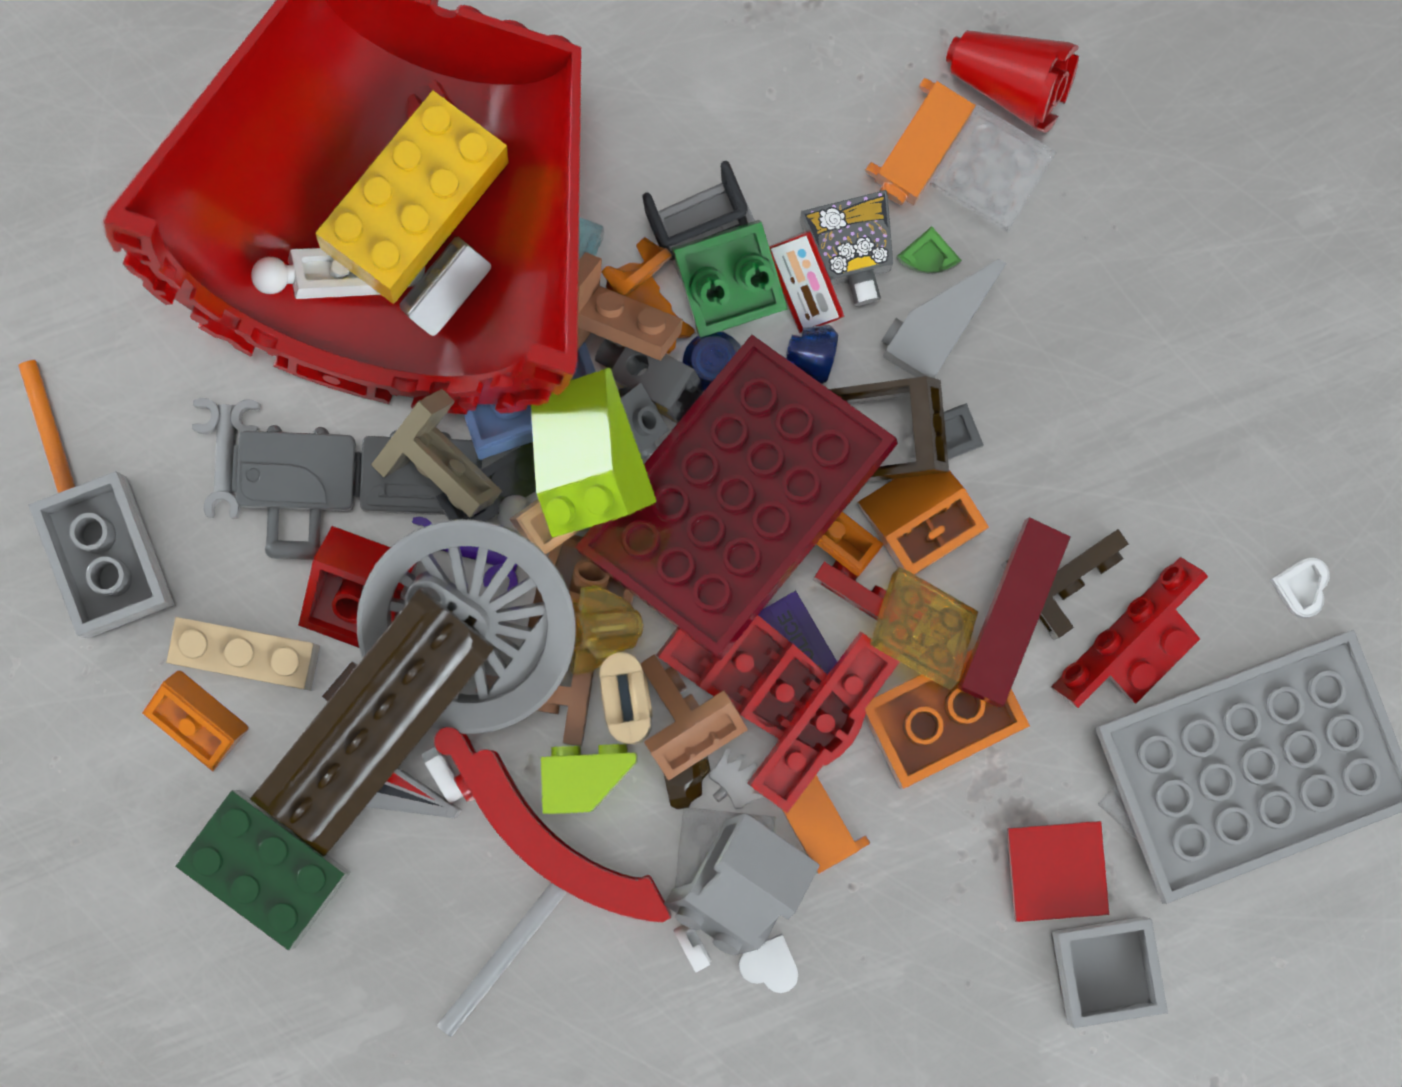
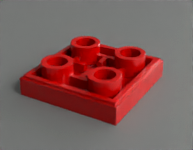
M1101 821L1007 828L1015 922L1110 915Z

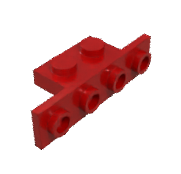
M1179 557L1173 564L1161 572L1158 580L1141 597L1136 598L1130 603L1127 611L1109 629L1098 635L1094 644L1076 662L1070 664L1051 687L1056 693L1079 708L1109 677L1126 698L1137 704L1200 640V637L1176 609L1209 576L1202 569Z

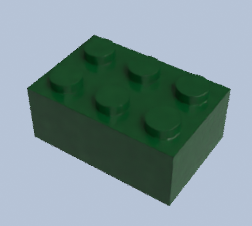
M241 790L230 791L175 865L176 868L288 951L296 948L351 873L327 854L322 856L288 827L252 802L250 797Z

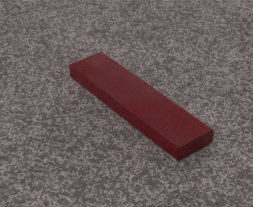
M1029 517L1024 520L957 689L998 708L1005 706L1071 536Z

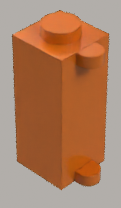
M926 78L922 80L919 88L928 95L885 163L880 167L870 162L865 169V172L875 178V182L882 186L879 191L886 190L888 199L899 205H903L905 201L913 206L915 205L972 116L976 106L938 81L934 83Z
M817 775L790 811L786 813L782 810L807 856L820 864L817 870L818 874L870 844L866 835L856 841L853 840Z

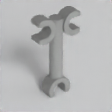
M198 398L193 401V406L200 409H209L211 411V419L205 424H192V429L200 434H210L217 430L214 492L204 502V513L206 517L214 518L215 505L219 501L226 500L230 504V518L238 519L241 513V506L238 505L236 497L232 494L235 428L240 433L243 431H259L260 428L257 426L244 425L242 423V415L247 410H260L261 405L254 400L245 399L236 405L220 404L217 406L212 400Z

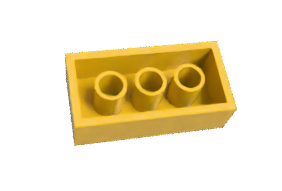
M432 90L315 234L320 249L394 304L509 163L507 145Z

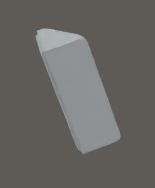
M457 236L400 303V308L412 321L434 336L490 271L491 264Z

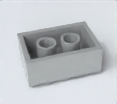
M115 471L28 505L77 636L91 638L174 606L126 476Z

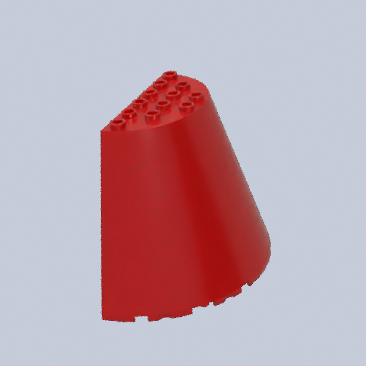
M276 0L109 208L103 220L106 237L114 252H121L122 248L124 249L126 255L122 263L123 266L131 274L139 277L143 281L142 286L163 304L172 305L174 299L191 310L190 318L199 323V329L214 338L227 341L235 349L248 356H252L255 347L267 352L268 355L276 356L273 367L302 379L347 394L390 404L393 395L413 398L411 409L420 400L443 389L455 401L447 412L450 414L467 415L468 410H476L478 404H496L495 410L501 414L526 410L527 405L539 406L549 401L551 392L559 396L568 387L577 366L582 47L572 44L571 41L560 35H545L529 30L523 24L514 20L502 21L484 15L478 9L469 5H459L456 10L444 9L438 6V0ZM435 79L442 84L453 106L507 145L509 163L425 265L426 273L455 237L457 238V236L491 264L490 271L436 335L432 336L400 308V303L414 286L407 287L394 304L382 295L296 299L293 284H287L283 290L275 294L262 293L254 286L251 272L258 260L264 257H276L283 261L285 265H289L290 250L320 248L315 233L408 121V97L414 93L423 102L432 92L428 85L432 80Z

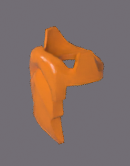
M644 237L636 244L644 260L642 263H628L618 269L607 265L601 271L607 280V289L678 317L672 311L671 303L659 292L660 287L652 277L673 256L667 248L659 247ZM682 321V331L678 338H689L695 333V329ZM676 340L667 351L668 354L676 348Z

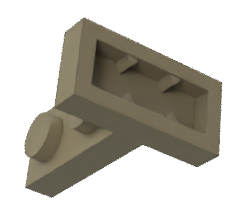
M440 389L416 404L371 466L385 478L407 465L411 460L415 464L416 469L423 476L430 478L448 496L450 502L456 508L472 517L493 504L502 490L436 427L455 402L443 389Z

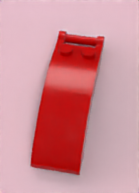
M453 727L442 728L436 733L434 737L435 748L443 755H451L460 772L459 775L453 778L466 802L475 800L488 822L503 841L538 874L567 893L609 912L648 922L663 923L671 918L672 913L664 905L665 900L650 875L635 877L607 868L584 856L558 837L527 803L498 752L487 749L477 752L468 735L460 733L459 730Z

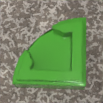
M932 226L896 257L907 268L925 274L946 272L959 265L962 261Z

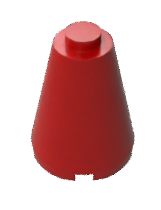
M967 30L962 37L955 36L947 52L946 62L951 63V73L1034 129L1047 133L1059 117L1051 113L1053 107H1056L1059 102L1065 103L1070 93L1079 63V56L1073 53L1079 49V46L1065 41Z

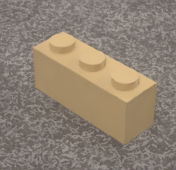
M175 617L166 663L311 691L320 645Z

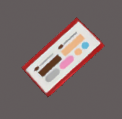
M804 231L769 246L784 298L799 333L845 317L810 231Z

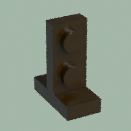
M1119 529L1057 571L1039 617L1040 622L1053 640L1060 638L1074 628L1053 596L1059 594L1061 599L1065 600L1086 585L1081 577L1096 567L1099 573L1103 574L1124 559L1119 551L1129 545ZM1008 560L1001 564L1004 570L1006 568Z

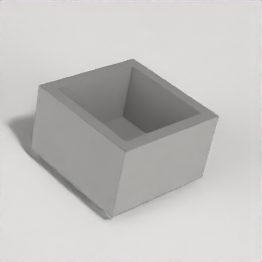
M1142 916L1052 931L1068 1025L1073 1028L1168 1013L1151 918Z

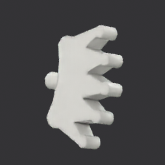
M726 749L717 766L709 775V779L721 787L713 795L716 801L720 802L728 795L734 809H740L748 803L765 798L762 794L752 793L755 789L747 783V779L756 770L757 765L753 763L749 767L738 771L741 762L745 760V756L741 754L738 756V759L727 764L731 750Z

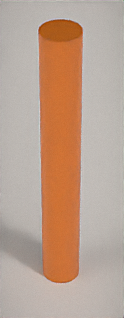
M36 360L20 363L18 367L57 492L60 493L75 487L74 480Z

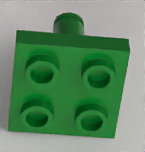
M760 220L671 248L697 334L700 338L788 310L763 224Z

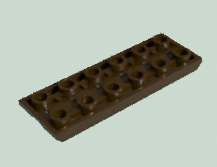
M419 588L250 797V800L274 819L288 827L322 856H325L482 666L495 646L427 592Z

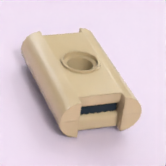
M615 653L604 660L600 668V689L605 721L610 734L616 740L627 745H636L643 742L652 730L651 717H653L647 675L644 674L640 662L634 656L628 653Z

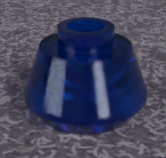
M831 325L802 328L800 336L791 334L785 358L815 380L824 384L827 382L833 366L838 344V333Z
M717 332L701 338L697 335L687 345L683 354V363L695 370L702 381L701 391L704 392L741 346L736 339L724 332ZM715 352H720L723 357H719ZM706 361H709L713 366L708 365Z

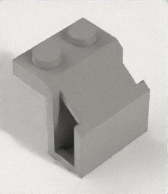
M745 813L725 820L693 882L673 888L664 905L677 913L676 919L684 926L694 930H702L714 938L713 944L721 951L730 955L755 951L766 942L780 915L788 920L796 913L820 864Z

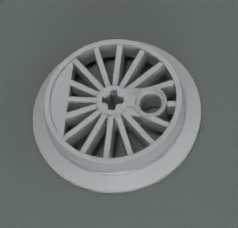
M450 520L431 524L410 533L394 544L381 557L365 583L358 606L357 636L362 658L392 623L391 611L400 613L417 590L422 587L435 589L440 595V603L461 620L467 619L469 615L474 617L476 622L471 628L495 647L512 657L506 665L496 648H494L487 659L499 677L490 690L483 663L474 674L478 695L459 693L432 725V728L440 730L445 727H453L463 734L485 733L503 729L534 713L556 691L567 672L574 651L576 638L575 612L571 595L560 572L549 557L530 540L515 531L490 522ZM460 546L479 547L470 593ZM446 548L449 549L456 585L448 579L431 553ZM488 549L506 556L507 560L482 596H479ZM421 560L427 571L420 573L416 577L408 572V570ZM515 563L530 576L490 601ZM399 582L409 588L405 600L393 598ZM537 586L544 601L500 609ZM541 615L533 628L504 622ZM503 635L523 639L524 641L519 647Z

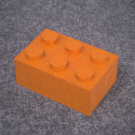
M973 649L873 698L866 707L865 720L900 789H905L1030 726L1012 689L1005 706L1001 708L957 689Z

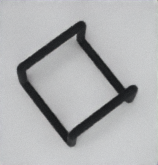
M728 161L721 162V181L734 211L668 237L651 194L645 192L642 195L645 214L659 247L667 248L673 255L669 246L738 220L739 224L722 231L748 223L746 218L748 207Z

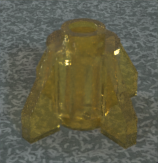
M599 585L581 587L579 603L572 602L576 620L574 645L576 649L573 651L569 670L573 675L590 673L601 666L610 655L632 649L636 646L638 638L643 633V620L640 613L634 609L630 602Z

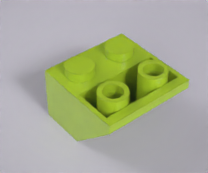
M627 744L598 745V754L581 755V746L551 747V756L541 757L543 814L593 812L638 763V754L628 753Z

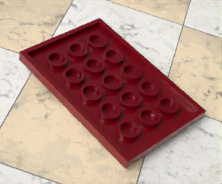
M751 334L644 463L657 502L627 516L592 526L575 548L581 555L721 661L898 445L897 438Z

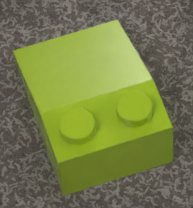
M610 367L573 379L559 396L551 392L547 403L539 406L531 405L536 494L552 538L627 516L657 502Z

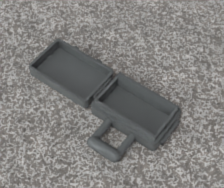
M271 425L266 432H241L238 438V445H234L232 492H236V502L241 507L268 508L265 553L273 559L313 560L320 548L321 510L349 511L353 507L354 496H360V507L364 512L445 515L435 498L443 493V491L430 478L423 476L411 460L407 465L385 478L371 466L397 430H394L390 437L366 436L362 441V453L355 452L356 443L354 437L351 435L329 434L328 430L324 427L316 428L313 433L282 432L278 425ZM442 432L480 470L482 469V460H479L472 440L451 439L450 434ZM279 509L310 510L308 541L278 540Z

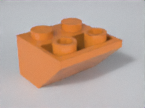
M950 470L946 473L893 479L857 502L906 581L989 528L965 488Z

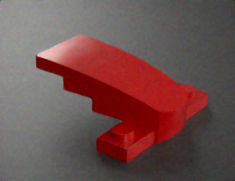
M760 616L754 619L721 661L677 627L656 654L657 657L713 697L725 691L739 715L779 739L747 783L786 813L790 811L822 766H827L839 758L853 744L862 728L866 707L901 662L867 635L859 632L829 674H827Z

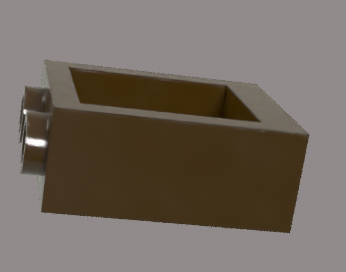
M922 376L829 389L849 404L910 396L916 462L880 466L867 482L949 472L941 380Z

